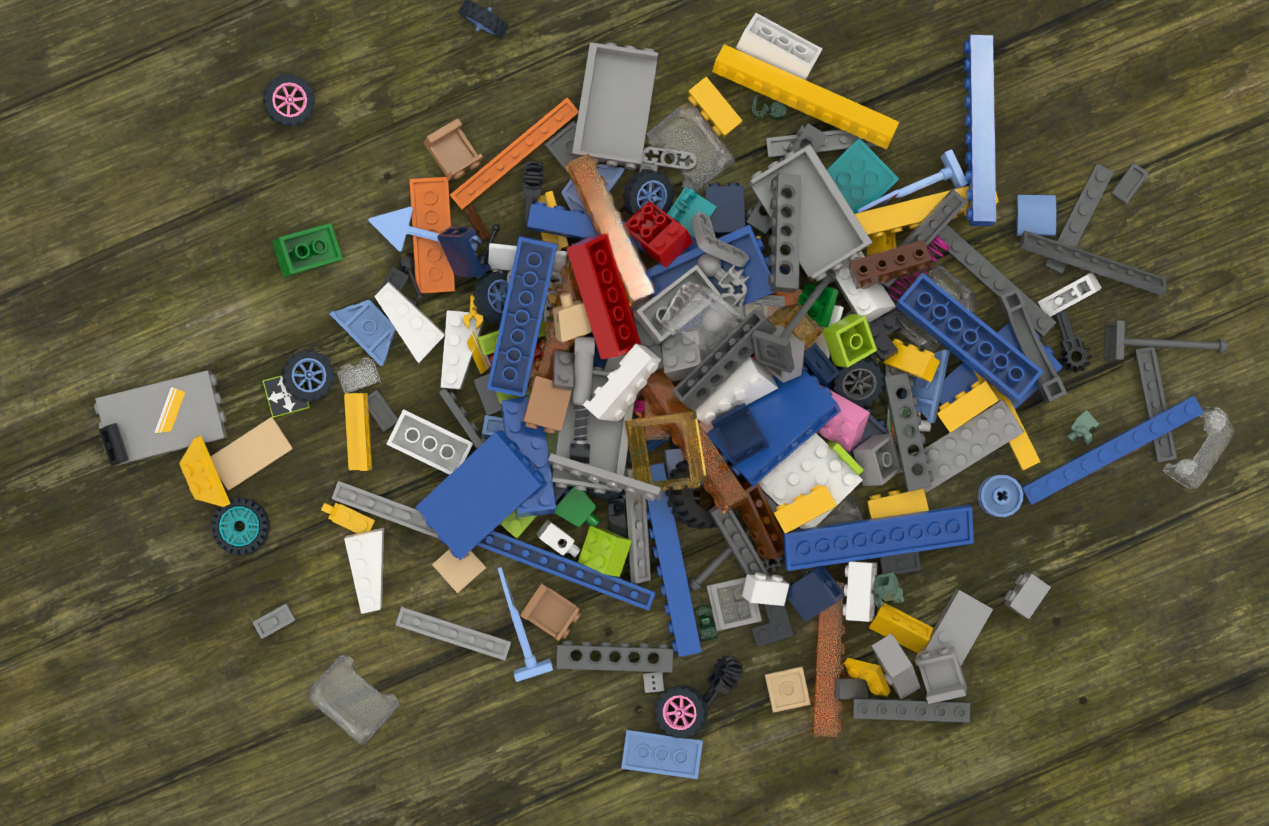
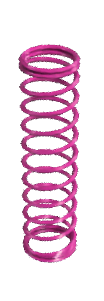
M936 236L934 238L936 241L932 240L930 242L936 250L927 246V249L929 248L943 257V254L933 242L946 251L950 247L941 238ZM928 250L929 254L932 256L931 259L935 262H938V260ZM917 272L911 273L917 278L920 276ZM910 275V279L905 277V279L911 282L912 284L915 282V280ZM903 278L900 279L905 283V285H903L897 280L894 281L895 285L900 289V291L892 286H889L890 291L896 296V298L889 293L888 295L896 301H899L900 298L892 289H894L901 295L905 294V292L900 288V286L897 283L902 285L907 290L910 288V286L904 281Z

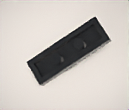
M626 498L607 500L610 531L628 539Z

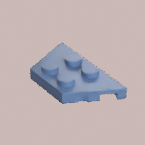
M584 161L561 192L571 212H573V209L584 211V214L592 215L619 180L625 169L603 164H591Z
M370 300L330 313L349 335L382 367L396 331L392 322Z
M941 350L934 353V357L940 363L931 382L908 374L913 380L912 395H915L917 399L915 410L928 418L927 421L930 423H935L950 350ZM904 389L902 390V394H901V397H902V398H904L905 395H906V392H905Z

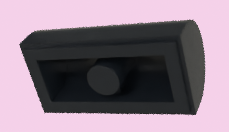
M110 424L99 429L110 465L113 466L128 461L129 458L118 424Z

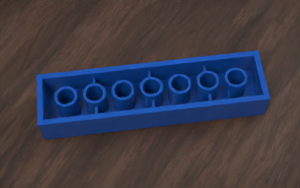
M519 236L487 385L488 390L520 397L526 396L558 247L556 243Z
M923 272L896 304L900 311L1014 404L1021 400L1044 372Z

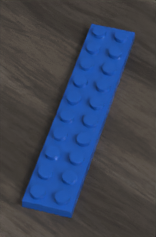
M964 505L792 530L786 534L783 532L786 570L791 571L973 544L972 506Z

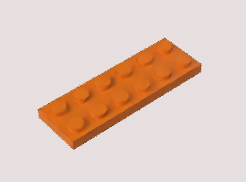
M447 177L410 179L411 207L413 208L412 227L441 234L451 227L449 180ZM413 235L415 277L420 293L455 292L454 273L440 242Z

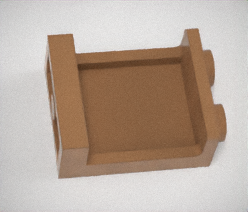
M459 119L428 135L423 142L448 180L452 178L459 179L465 174L464 171L469 168L474 170L481 165L480 161L483 158L482 154L478 155L460 129L462 123Z
M533 376L531 380L532 388L524 418H522L521 422L526 423L525 427L537 429V426L544 428V432L555 434L556 431H562L572 390L552 388L553 380Z
M541 583L520 616L559 641L560 638H566L570 632L568 626L571 622L576 623L581 613L578 612L580 610L578 606Z

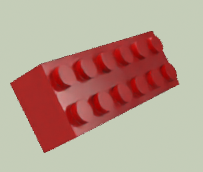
M608 234L588 237L567 247L568 256L601 359L619 357L630 351L635 344L641 345Z

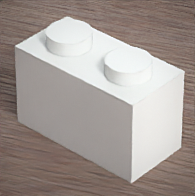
M755 573V575L747 574L742 597L750 603L784 606L789 583L784 581L780 575L773 574L772 577H768L762 573Z

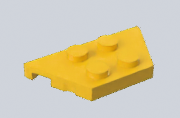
M202 436L194 438L179 463L190 491L196 500L225 507L230 504V501Z

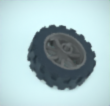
M867 356L849 367H837L840 373L832 380L835 393L859 407L872 404L871 402L876 401L879 398V394L883 393V386H885L884 374L874 359H869ZM862 370L869 372L864 376H861ZM850 375L852 380H846L847 376ZM872 377L871 383L864 381ZM853 384L849 390L845 388V385Z

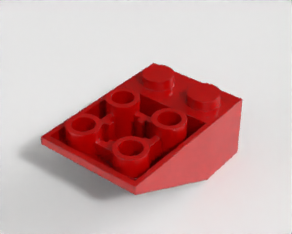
M650 201L622 226L654 260L665 268L693 243L685 227Z

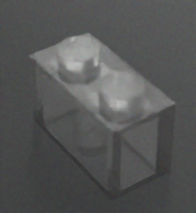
M367 357L359 360L357 365L352 366L350 363L340 367L341 370L337 371L344 394L383 382L374 359L370 360Z

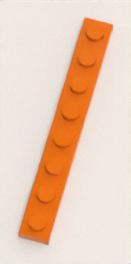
M568 98L563 100L451 193V198L463 211L579 114L577 108Z

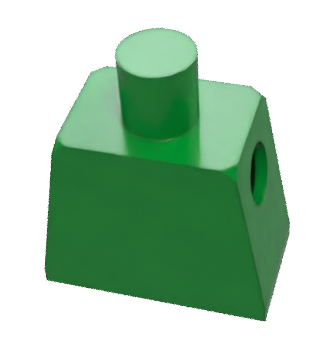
M575 486L557 505L554 512L577 527H580L584 522L589 526L595 527L600 522V519L592 513L597 506L584 491L575 490Z

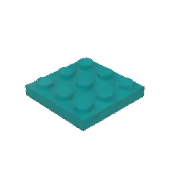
M860 138L826 169L854 214L858 213V209L878 200L899 180Z

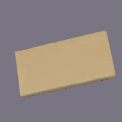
M270 417L212 455L211 459L218 476L227 490L230 491L293 450V447L274 418Z

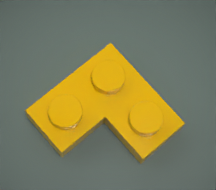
M851 658L846 659L844 665L849 676L866 680L870 692L875 695L886 697L889 695L891 690L880 665Z

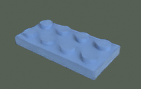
M626 730L621 769L698 779L703 740L674 738V736Z

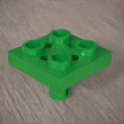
M805 283L803 293L798 297L801 300H797L799 304L798 311L817 285ZM826 287L800 322L828 327L839 290Z

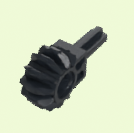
M537 160L526 161L524 166L523 196H526L525 223L528 220L531 204H535L537 197H541L544 165Z
M1059 312L1056 314V318L1063 337V341L1059 342L1061 346L1060 352L1064 355L1059 356L1058 359L1065 361L1061 363L1062 367L1068 365L1066 368L1067 372H1070L1072 368L1074 374H1077L1079 369L1083 372L1086 370L1085 366H1090L1091 364L1086 360L1092 358V355H1086L1090 348L1083 349L1084 343L1081 342L1080 336H1074L1067 312ZM1073 352L1079 355L1078 362H1074L1071 359Z
M723 656L722 659L718 658V663L714 665V670L707 678L711 687L703 696L704 702L706 701L707 703L706 710L719 692L727 695L733 686H737L738 681L742 680L741 674L744 672L741 669L743 665L737 658L733 656Z

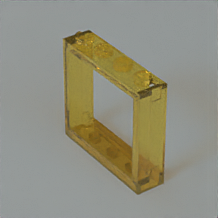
M696 411L642 417L625 421L635 480L660 487L662 491L670 490L672 486L673 490L683 489L685 485H688V488L700 487L699 483L707 481ZM682 422L690 477L652 481L643 426Z

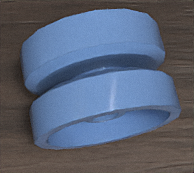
M993 475L987 477L980 484L977 490V500L985 513L996 517H1007L1013 515L1020 508L1023 502V491L1021 485L1014 478L1008 475ZM998 492L1002 494V498L999 500L997 499L999 497L997 495Z

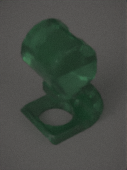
M759 95L754 96L751 106V116L753 118H763L766 113H768L771 119L776 120L782 119L785 116L787 106L779 101H775L770 106L764 103L762 109L756 111Z
M711 604L694 607L695 614L699 615L701 624L698 627L702 642L718 639L714 622H711L709 612L712 611Z

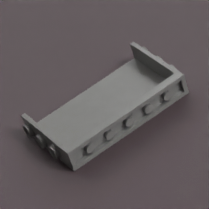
M590 42L572 158L587 160L591 164L603 162L610 167L622 165L629 170L641 168L658 59L657 52L648 48L637 50L633 46L618 47L614 43H606L605 45Z
M809 144L796 153L794 151L784 156L785 160L780 163L778 161L773 162L768 166L769 169L767 171L755 173L751 176L750 186L771 218L773 216V209H770V201L773 198V191H771L770 187L771 180L778 173L801 175L799 264L811 282L815 279L818 282L827 276L826 272L829 270L836 271L844 266L842 263L847 259L852 261L859 257V252L869 247L872 241ZM781 192L785 199L789 198L787 193ZM781 211L782 216L788 218V214L785 211ZM780 230L783 236H788L785 230Z
M593 367L592 399L596 395L594 391L598 387L602 388L608 382L607 376L614 370L605 372L603 368ZM573 389L562 431H559L556 449V455L570 459V443H573V437L575 436L573 428H575L574 419H576V412L574 410H576V405L572 403ZM634 402L629 405L624 417L618 422L598 419L588 410L587 414L589 417L587 418V423L589 425L587 426L588 435L586 439L588 444H590V461L584 464L624 476ZM553 470L552 483L556 484L555 487L567 488V485L575 486V490L586 491V488L594 489L595 493L605 494L606 491L622 492L621 488L612 489L602 482L596 484L583 476L577 478L572 476L570 472Z
M207 370L95 398L94 408L96 414L100 415L101 420L99 428L117 423L129 458L128 461L113 466L189 448L193 439L198 436H202L205 444L226 439L227 434L224 425L226 416L224 411L220 409L219 404L222 403L220 393H216L215 385H217V379L215 374ZM171 387L184 391L185 395L172 431L155 433Z

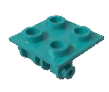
M685 187L667 214L685 227L689 235L696 239L691 222L692 218L697 212H702L710 218L717 206L696 194L693 189Z

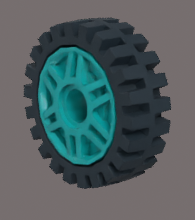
M230 499V504L225 507L219 506L212 517V536L219 547L228 553L236 555L252 553L259 549L267 540L270 531L268 514L259 503L251 499ZM238 521H242L245 524L242 532L236 528Z

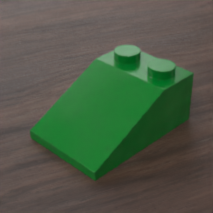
M331 223L282 236L272 241L284 278L343 260Z

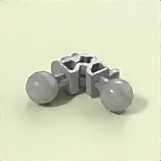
M705 253L700 256L697 265L706 277L714 276L723 289H728V293H723L720 296V304L716 308H708L701 316L702 326L709 332H716L725 325V314L730 309L737 316L743 315V302L748 294V288L745 284L751 276L745 278L743 276L744 270L737 271L735 269L736 265H733L726 272L721 268L722 263L719 258ZM729 282H731L733 285L737 287H740L742 285L743 293H737L735 295L734 293L736 292V290L731 284H729Z

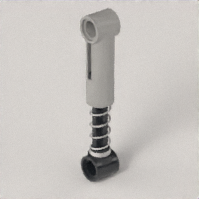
M579 336L575 338L572 403L576 405V410H574L576 412V419H574L575 428H573L575 436L573 437V443H570V459L581 463H589L590 444H588L586 439L588 435L587 426L589 425L587 418L589 415L587 414L588 409L583 404L586 400H592L595 338Z

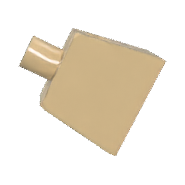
M571 293L561 294L560 300L562 305L553 309L556 339L564 342L591 333V325L584 303L579 300L573 301Z

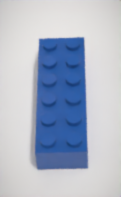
M529 397L502 400L501 402L504 433L510 440L518 444L520 452L530 458L532 466L544 475V480L547 482L546 485L538 488L515 510L516 518L553 514L556 510L544 428L537 426V429L525 427L526 423L521 422L522 418H524Z

